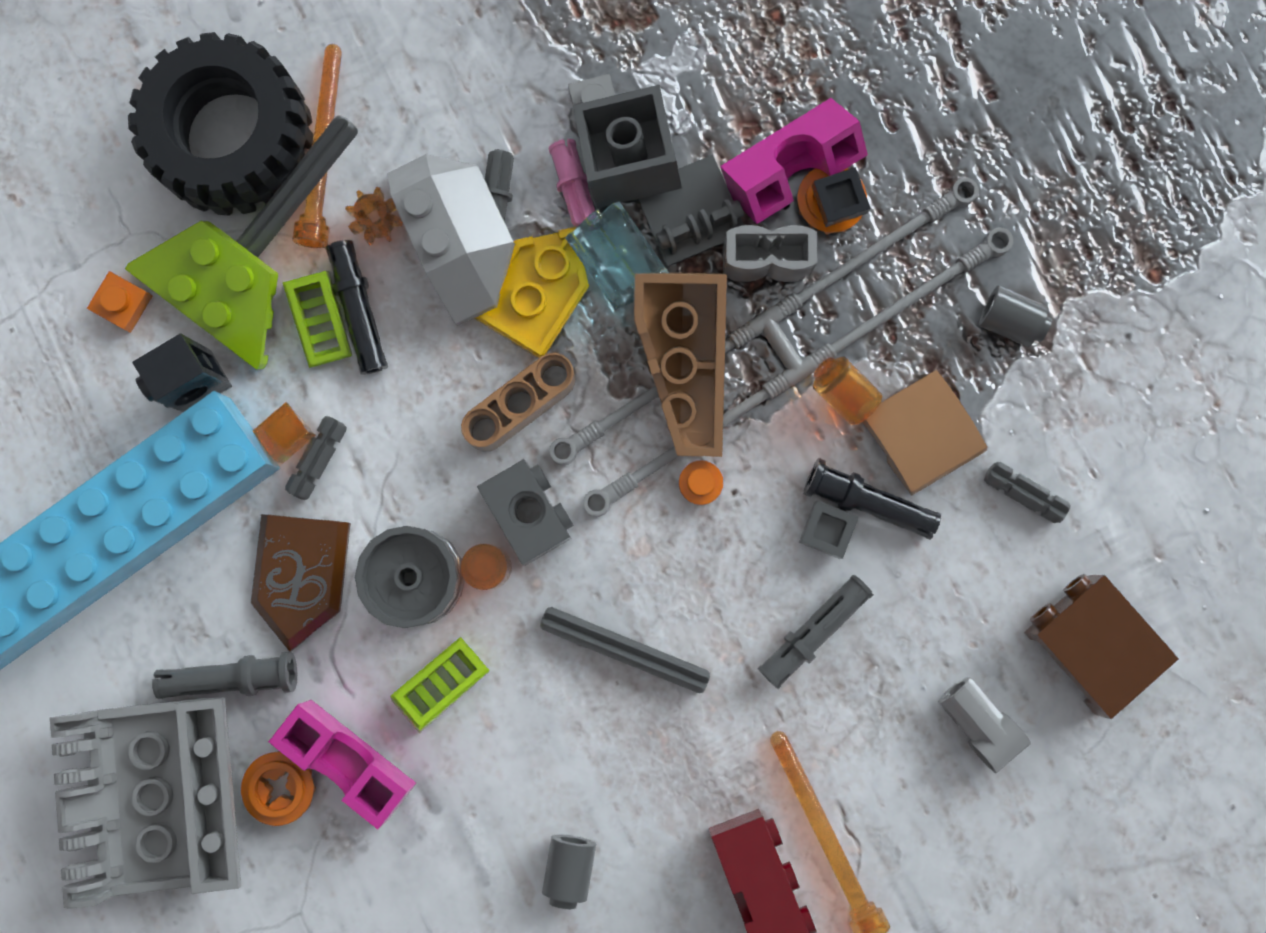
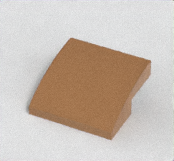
M937 370L861 414L863 424L885 452L888 465L911 496L983 454L988 448L967 411Z

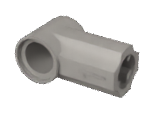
M969 677L955 683L938 701L953 721L970 739L968 744L994 773H998L1031 744L1022 729L1008 715L1003 712L1000 713Z

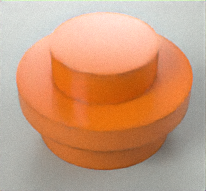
M704 460L694 461L682 470L679 477V489L687 501L696 505H706L716 500L721 494L723 476L720 470L711 462Z

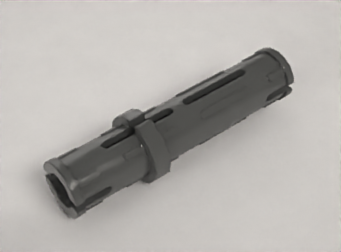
M852 575L795 633L790 631L784 637L786 642L757 669L776 689H779L805 661L810 664L816 658L814 652L874 595L870 588L856 575Z

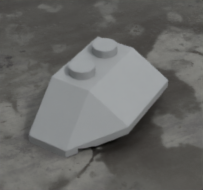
M425 154L387 173L390 194L426 275L454 323L459 326L496 308L515 243L478 165Z

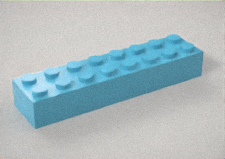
M212 391L0 543V670L281 469L231 398Z

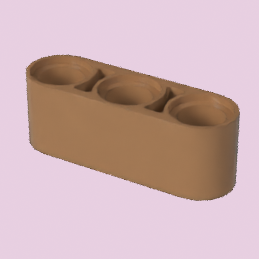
M547 353L541 356L468 411L461 423V432L464 439L475 449L483 452L493 451L500 447L573 390L575 373L570 360L559 353ZM552 366H559L567 371L565 381L558 386H549L543 382L544 372ZM520 392L528 394L531 397V404L525 412L516 414L509 411L508 402L512 395ZM482 419H490L495 423L494 434L485 441L476 440L473 436L474 425Z

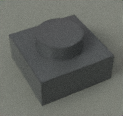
M816 500L799 543L838 559H843L859 517Z

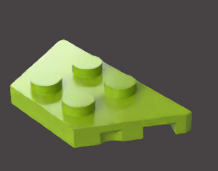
M201 220L127 264L125 270L253 368L258 370L266 367L269 356L264 355L267 329H272L274 314L272 299L276 295L278 273L213 223Z

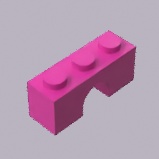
M829 98L724 163L720 168L734 201L738 200L743 211L758 224L794 201L787 179L795 172L806 168H817L830 176L842 172L868 154L860 121L835 100Z
M313 700L297 704L268 741L302 770L313 769L331 779L345 795L341 801L377 830L389 820L416 785L415 781Z

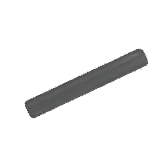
M341 115L336 116L236 242L257 258L260 256L358 134V129L351 121Z
M548 607L542 617L540 628L544 631L696 693H703L707 687L710 673L704 668L553 607Z

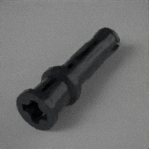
M818 458L814 463L805 484L803 494L811 497L815 494L833 501L843 511H851L853 508L861 512L863 511L888 523L910 530L929 540L933 538V533L937 532L940 525L941 513L923 508L891 493L874 488L864 483V478L860 474L855 472L851 475L826 466V461Z

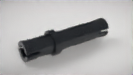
M352 240L333 242L325 247L334 274L335 284L332 287L334 294L339 296L343 306L360 374H372L382 371V369H387L388 363L382 350L379 333L366 291L369 288L368 280L366 277H362L354 243Z

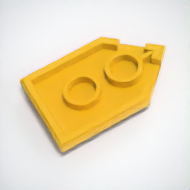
M576 227L558 230L557 233L533 238V236L515 240L514 250L500 290L497 307L474 319L536 358L547 354L589 288Z

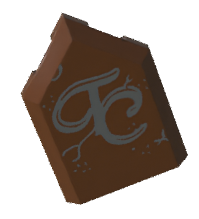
M261 514L251 604L289 652L293 651L307 637L341 611L351 523Z

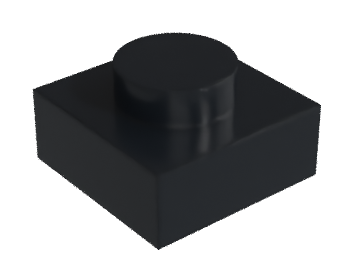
M856 167L813 181L811 187L825 227L868 214L871 208Z

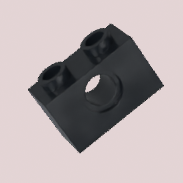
M181 333L132 362L140 375L135 380L142 394L150 402L155 401L163 404L166 408L171 407L181 412L189 409L212 391L222 393L232 387L212 351Z

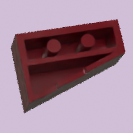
M756 809L709 828L711 838L747 933H817L807 906L799 908L793 891L799 889L800 886L791 863L788 861L782 864L775 848L782 845L783 842L773 818L764 820L760 810Z

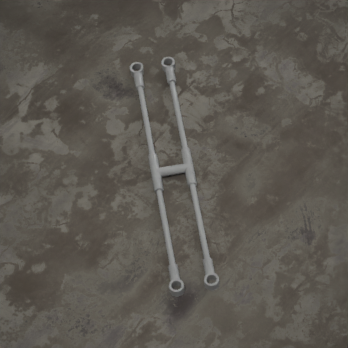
M968 177L958 179L948 193L925 207L923 213L798 294H790L728 334L729 338L725 340V353L734 347L736 349L740 348V346L763 333L787 369L766 384H763L762 390L723 414V427L766 399L772 400L774 397L785 392V390L799 383L835 359L837 353L963 271L967 273L991 257L1003 256L1012 247L1013 236L1008 229L998 227L993 229L984 238L982 243L959 257L956 264L831 345L825 344L803 359L800 358L777 324L802 308V303L927 222H935L956 207L964 208L969 206L978 196L979 187L977 183ZM957 188H966L970 193V198H962L958 194ZM992 237H1000L1004 242V248H996L992 243ZM656 385L600 422L593 421L569 438L554 440L550 446V455L553 461L559 465L572 463L575 460L576 454L592 444L593 441L604 436V431L657 398L659 395ZM560 444H567L571 447V454L566 459H559L555 455L556 447ZM672 447L634 473H626V475H623L602 490L589 491L583 500L586 512L594 517L606 514L610 505L622 498L623 495L637 488V483L679 457L675 447ZM594 495H600L605 499V506L600 511H593L588 506L589 499Z

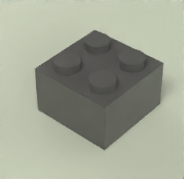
M660 85L573 105L587 182L596 208L682 189Z

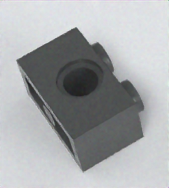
M523 459L477 486L522 565H528L572 539L567 529L574 525L562 504L559 503L552 506L544 491L551 488V485L538 464L530 468ZM525 499L537 500L541 506V513L538 519L532 523L521 522L517 516L518 505Z

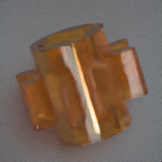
M376 187L373 194L364 195L360 190L356 191L358 199L354 206L345 207L348 214L356 219L348 226L351 232L356 235L365 231L364 239L369 245L374 243L375 238L384 237L387 241H392L390 233L394 226L399 227L403 225L401 219L397 215L392 214V212L397 210L393 199L389 198L384 202V193L380 187ZM376 210L380 219L372 222L369 214Z

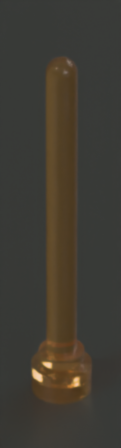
M329 44L324 50L313 144L332 122L335 115L342 57L341 48L336 44ZM328 171L306 197L305 213L300 214L299 221L294 222L292 241L295 244L309 248H325L328 245L330 228L326 225V218L322 216Z
M782 731L774 732L770 737V743L852 908L849 912L852 919L849 925L853 933H886L891 927L882 908H876L873 901L868 902L787 735Z

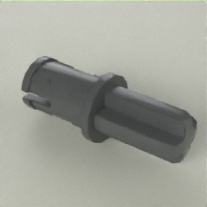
M495 149L488 154L485 181L505 222L507 203L513 199L509 189L514 157L508 151Z

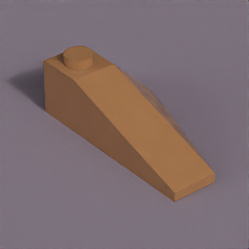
M635 273L634 321L643 344L677 456L722 457L727 274Z

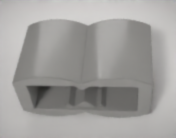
M744 225L732 228L726 232L723 243V273L727 274L728 279L750 282L768 276L778 281L794 282L809 277L817 264V231L811 228L790 225L770 231L760 226Z

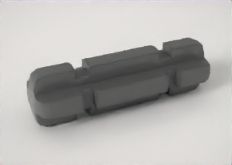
M325 416L316 430L320 433L317 438L312 437L296 466L299 469L297 474H292L285 486V490L289 494L302 500H307L316 486L313 484L315 478L320 479L336 450L333 447L335 442L340 443L347 430L343 423L330 416Z
M996 462L989 468L984 478L988 485L998 491L999 489H1004L1005 495L1034 512L1041 511V516L1052 523H1061L1068 514L1071 507L1068 501L1058 495L1050 496L1048 489L1021 473L1018 475L1013 474L1014 469L1004 463Z

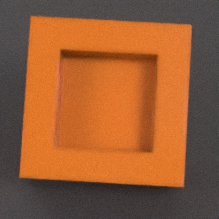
M109 271L86 309L131 333L153 295Z

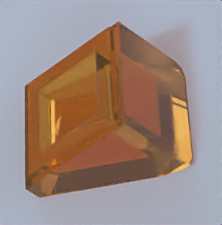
M285 402L253 430L272 459L281 464L300 450L312 437L316 436L288 402Z

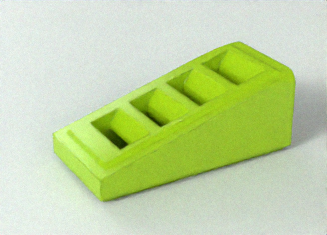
M322 271L282 282L309 368L353 356L338 300L333 291V283L329 271ZM321 287L323 296L301 301L299 293ZM324 304L327 305L328 313L306 318L304 310ZM332 321L333 330L315 335L310 334V326ZM337 338L339 346L315 352L313 344Z
M460 637L395 691L390 698L417 732L421 733L490 670ZM455 654L472 672L468 678H465L450 661ZM441 667L457 683L458 686L454 690H451L436 673ZM427 679L444 697L438 703L422 685ZM414 691L430 709L424 715L408 698Z

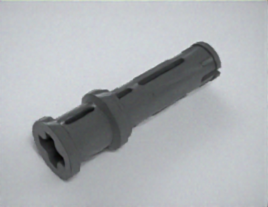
M290 651L282 652L280 657L256 659L254 655H248L241 658L238 663L161 669L156 670L153 674L155 678L161 679H152V689L157 699L226 691H240L241 694L246 696H254L260 690L281 688L285 693L294 692L298 676L297 664L294 654Z

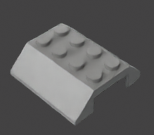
M225 697L194 698L50 717L51 738L84 734V739L53 744L52 755L63 757L75 755L77 752L89 751L91 766L81 769H65L54 774L55 785L88 781V785L55 792L58 832L66 833L91 828L89 832L60 838L59 850L70 852L81 850L83 847L97 845L98 857L97 860L74 863L61 869L63 881L77 880L95 875V878L62 887L64 908L96 906L112 896L191 887V894L239 889L241 887Z

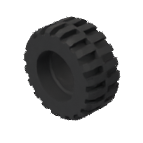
M215 32L200 34V41L193 42L189 37L176 41L178 48L170 53L166 49L155 56L158 61L152 69L145 67L138 77L143 83L140 90L135 88L132 90L129 103L136 109V113H129L128 129L136 135L131 141L136 154L144 160L143 166L180 200H185L193 208L203 212L210 208L217 215L227 216L233 213L234 207L242 214L256 212L255 204L261 201L266 204L305 156L303 150L310 149L313 146L314 134L308 127L313 121L310 109L304 102L305 97L277 57L270 56L266 48L255 41L248 42L247 44L242 36L230 33L225 34L224 40H221ZM226 95L249 96L258 102V119L255 129L247 142L238 150L218 158H200L191 153L189 145L191 125L196 115L205 105L214 99Z

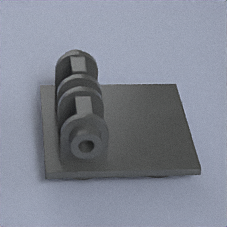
M713 155L678 169L682 189L638 199L667 267L723 244L728 230L744 226L741 219L744 216L741 204L738 200L733 201Z

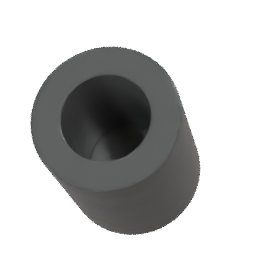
M998 285L988 298L978 325L1026 347H1030L1034 341L1042 342L1051 327L1052 318L1047 316L1048 306Z
M571 835L551 836L542 894L550 898L549 904L551 906L571 910L576 909L577 903L587 901L596 850L595 842Z

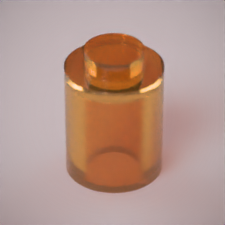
M845 356L836 359L833 357L826 359L814 372L816 379L813 383V389L850 425H857L866 420L882 401V393Z
M478 544L471 547L464 554L461 561V573L464 580L470 586L479 590H492L501 587L508 581L512 572V563L508 554L500 547L490 544Z

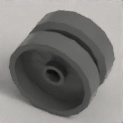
M402 526L387 529L370 540L359 556L355 582L358 597L369 614L386 625L409 628L435 623L450 613L462 596L465 572L462 558L450 541L434 531ZM412 570L417 575L413 585H411L412 583H405L404 579L405 573L412 572Z

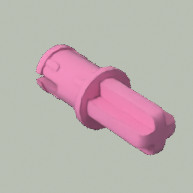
M562 139L549 146V153L552 156L559 179L556 188L564 195L572 224L578 228H583L595 223L597 215L588 189L587 177L583 171L576 148V141L574 139H567L568 146L566 147L565 140Z

